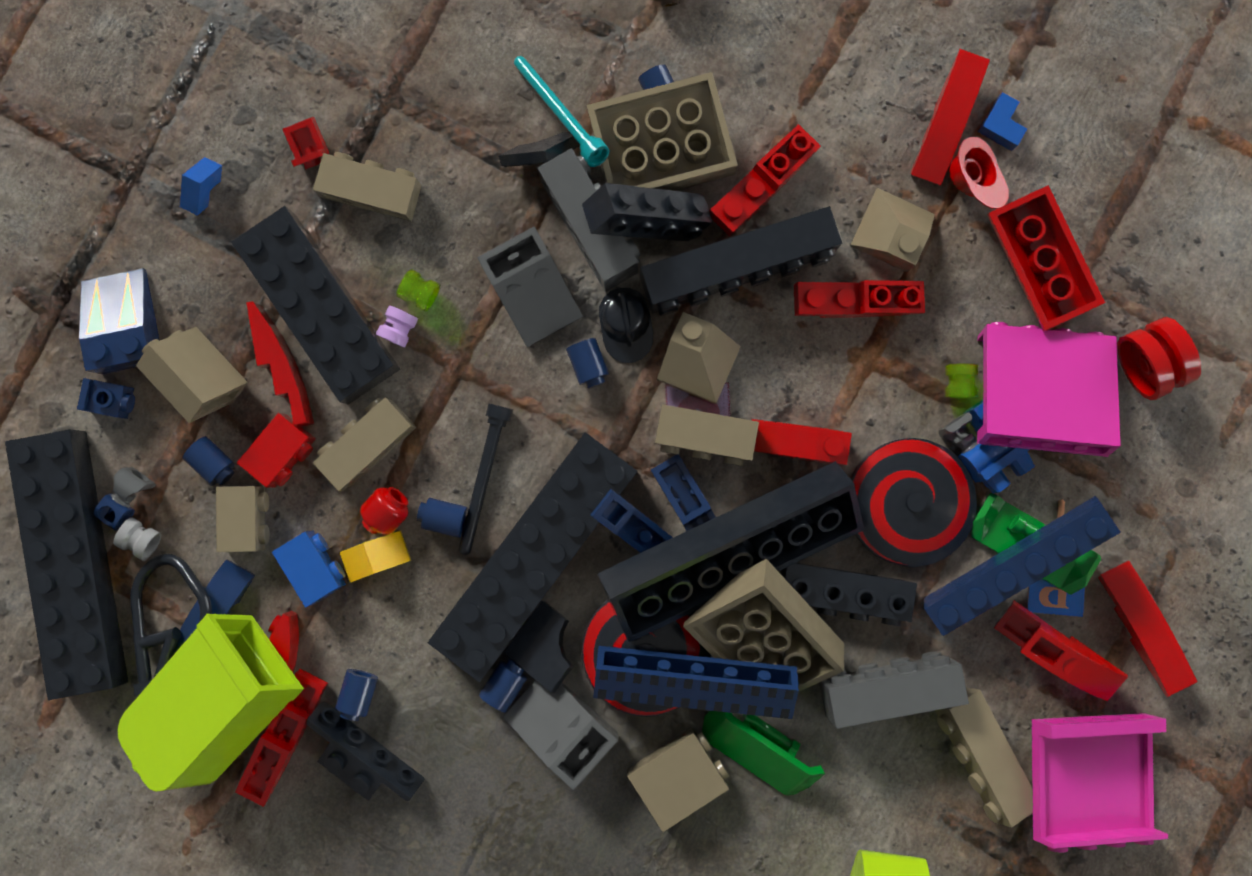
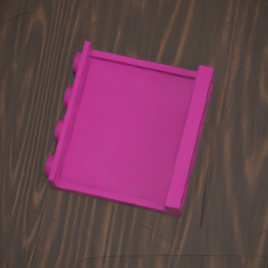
M1004 322L986 324L977 337V341L983 342V426L977 431V444L1108 457L1121 446L1116 336L1104 335L1102 332L1097 331L1077 333L1066 328L1043 331L1035 325L1016 327L1008 326Z
M1145 713L1032 719L1033 840L1046 845L1049 851L1064 853L1068 852V847L1096 850L1097 845L1103 844L1121 848L1126 846V842L1153 845L1154 840L1168 839L1167 833L1154 829L1153 733L1166 732V719Z

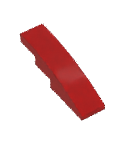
M959 48L933 110L934 114L923 137V144L910 172L911 175L938 185L942 184L977 98L990 59Z
M253 301L246 302L257 366L265 369L271 368L276 396L289 397L293 425L302 427L314 425L306 388L296 361L281 332L263 306Z
M1128 560L1100 574L1098 579L1115 603V612L1132 636L1130 642L1166 697L1168 698L1196 684L1198 681L1178 641L1131 562Z
M302 669L295 672V677L304 689L269 723L265 733L259 738L235 790V793L262 807L268 802L308 726L305 721L317 708L328 685V682Z

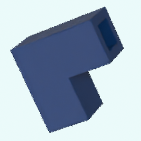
M1002 92L995 100L978 133L1013 151L1027 131V128L1010 119L1020 102Z
M204 157L182 174L180 208L198 216L209 206L210 190L221 182V164Z

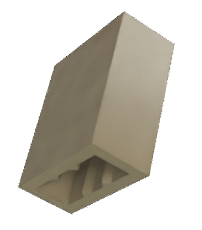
M197 327L186 331H175L168 338L160 341L158 339L150 341L142 349L143 355L136 365L188 423L233 403L248 383Z
M692 727L627 769L628 779L662 832H665L729 790L726 781L730 777L729 773L720 759L714 762L708 751L712 747L702 732L697 735Z

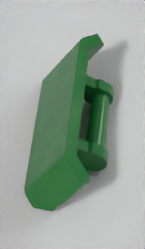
M990 493L973 521L971 537L999 554L1046 525L1007 503L1001 497ZM1090 550L1042 579L1071 595L1086 587L1101 561V556L1095 551Z
M709 711L704 716L702 733L710 745L784 795H795L811 787L825 775L821 765L808 767L795 758L801 743L794 738L791 740L756 715L744 714L741 720H739L732 713Z

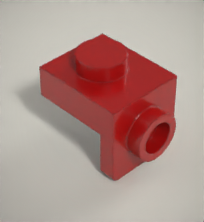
M314 117L282 129L295 158L291 161L293 167L303 164L305 170L321 163L323 153L330 154Z

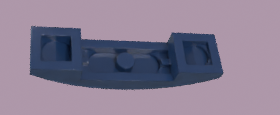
M612 489L609 490L591 513L594 519L640 553L673 538Z
M228 559L225 560L205 587L210 597L212 614H230L235 604L240 603L255 574ZM198 600L180 629L181 637L178 641L176 652L197 628L200 619Z

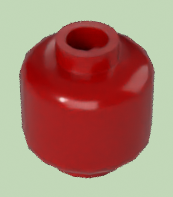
M394 487L377 488L360 508L363 526L373 534H392L409 514L407 498Z

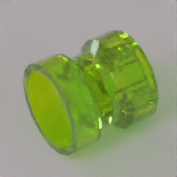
M410 269L398 287L397 297L406 302L415 301L417 308L427 312L436 300L441 285L432 279L425 281L419 272Z
M978 364L945 365V375L949 378V385L945 388L946 398L979 397V387L975 385V378L979 375Z

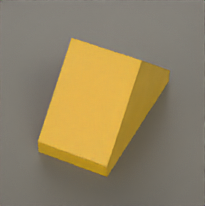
M401 531L361 543L340 552L350 582L412 561Z

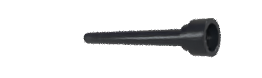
M488 403L485 416H488L487 423H490L459 545V552L462 555H468L472 550L502 427H506L507 421H511L513 409Z

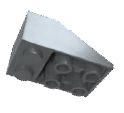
M535 226L477 257L527 348L583 317Z
M535 680L503 716L546 766L573 791L618 741V732L563 682L555 693H551Z

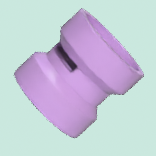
M389 305L385 313L387 319L383 325L379 326L376 335L405 348L409 340L407 334L410 329L415 327L418 318Z

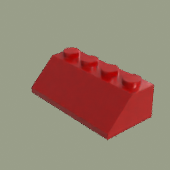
M1049 185L987 214L1043 331L1105 303Z

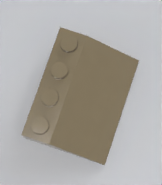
M712 72L587 105L594 137L601 138L610 150L608 158L601 164L605 183L676 191L735 175L738 164Z
M767 559L740 572L691 615L683 625L714 658L797 667L799 691L844 671V642Z

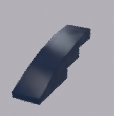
M675 455L651 469L652 474L686 531L716 518L709 503L679 455Z

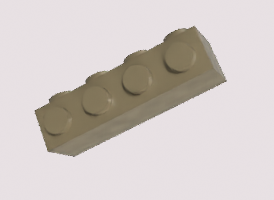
M966 688L969 704L935 710L938 715L937 722L954 745V755L964 764L969 774L968 781L970 785L980 794L985 804L983 808L986 815L994 823L1014 827L1033 813V788L981 690Z

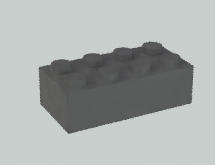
M571 148L538 167L544 189L604 291L606 292L638 274V263L640 262L639 257L641 255L632 239L626 241L624 236L591 234L582 203L601 186L599 183L592 184V178L589 174L591 169L581 155L577 157Z
M935 651L922 654V659L910 661L908 657L890 660V665L878 667L877 663L858 666V671L846 673L844 669L843 672L819 682L825 715L837 729L969 704L962 665L949 656L941 655V652Z

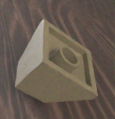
M876 188L850 246L908 272L916 266L929 238L935 214Z
M683 312L670 340L657 381L717 404L741 346L714 324Z

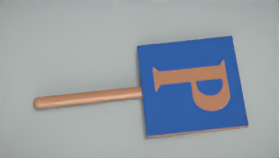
M1063 499L1058 501L1057 518L1064 515L1065 501ZM1041 579L1028 587L1027 609L1033 613L1083 617L1085 588L1070 595Z

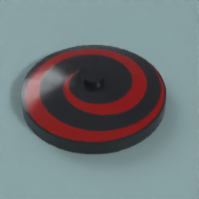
M904 438L887 442L869 452L859 462L850 479L855 485L864 530L855 535L868 551L884 561L908 567H919L936 563L956 551L972 529L977 508V497L973 480L962 461L953 452L938 443L919 438Z
M607 599L591 617L582 643L583 666L593 689L599 646L711 658V654L683 627L684 622L696 611L634 641L628 642ZM603 699L613 708L639 717L664 715L680 708Z

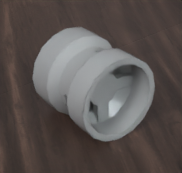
M132 517L121 525L115 535L113 544L122 550H132L136 558L145 561L158 547L162 534L153 528L145 529L140 521Z

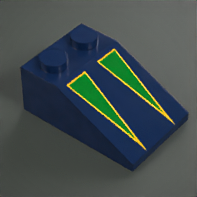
M142 268L81 281L79 341L85 371L107 374L137 367L136 365L143 355L142 349L154 339L160 341L146 269Z

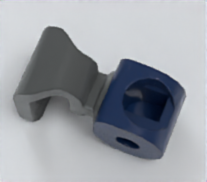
M133 467L120 469L114 476L113 492L115 494H107L101 499L94 510V516L114 531H118L121 525L134 515L135 509L131 507L130 503L135 499V493L145 489H152L156 483Z

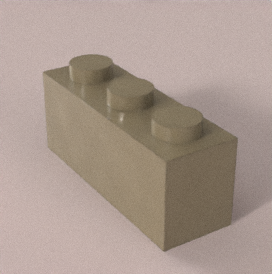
M335 152L334 156L323 153L313 191L321 198L412 222L422 187L418 179L414 177L415 174L401 168H396L395 172L385 170L384 165L371 160H365V164L355 162L352 156L341 152Z
M387 397L382 400L380 398L375 399L366 407L365 411L367 414L358 422L356 419L349 422L341 430L343 436L335 443L332 441L326 443L317 452L319 457L313 464L339 492H346L417 428L392 399Z
M662 404L654 444L661 445L660 451L679 455L680 449L693 451V458L711 461L712 455L725 457L724 463L743 466L744 461L749 462L753 459L759 422Z

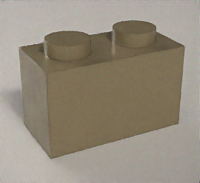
M265 486L216 487L217 552L265 550V544H268L270 537L269 527L265 525V512L269 509V496L265 492Z

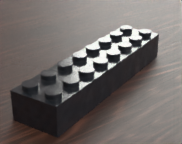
M68 429L5 441L47 699L54 700L107 690L128 683L102 521L93 514L99 503L87 432Z
M585 432L427 643L480 683L599 524L591 516V513L610 489L620 495L635 476L637 470Z
M835 461L597 573L615 617L628 642L634 641L698 610L740 572L765 559L777 571H780L863 531L864 525L854 482Z

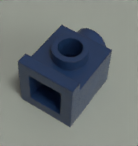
M83 378L77 410L128 419V415L132 412L135 405L134 388ZM107 394H108L109 400H108V402L106 403V398H107Z

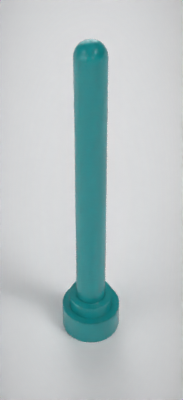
M516 57L514 60L515 67L580 144V154L590 167L602 164L610 153L607 145L601 138L590 136L524 57Z

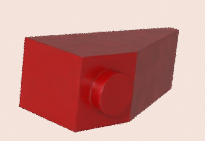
M751 419V421L759 422L754 452L831 464L836 461L839 466L847 465L852 437L850 432Z

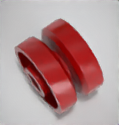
M1167 316L1147 324L1144 330L1138 329L1120 337L1117 342V354L1127 379L1137 392L1150 401L1157 400L1171 393L1174 387H1184L1197 381L1201 375V360L1192 338L1183 326Z

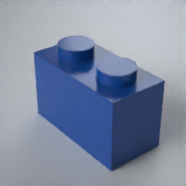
M314 530L305 531L272 551L305 608L316 604L346 585L343 580L345 577L343 568L336 560L332 562L326 552L329 549L327 542L320 533L315 534Z

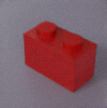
M278 413L237 461V464L266 488H276L277 485L281 487L292 476L293 472L291 469L297 461L302 462L310 455L314 448L311 445L316 438L302 426L293 425V419L287 414Z

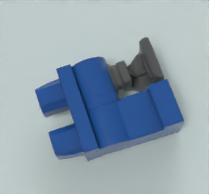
M983 399L939 430L941 439L951 442L957 448H961L962 452L958 458L965 465L974 482H983L992 493H999L1011 484L1002 471L1006 466L1009 465L1016 476H1022L1035 467L1027 452L1030 449L977 444L973 433H966L965 425L969 422L976 432L983 426Z

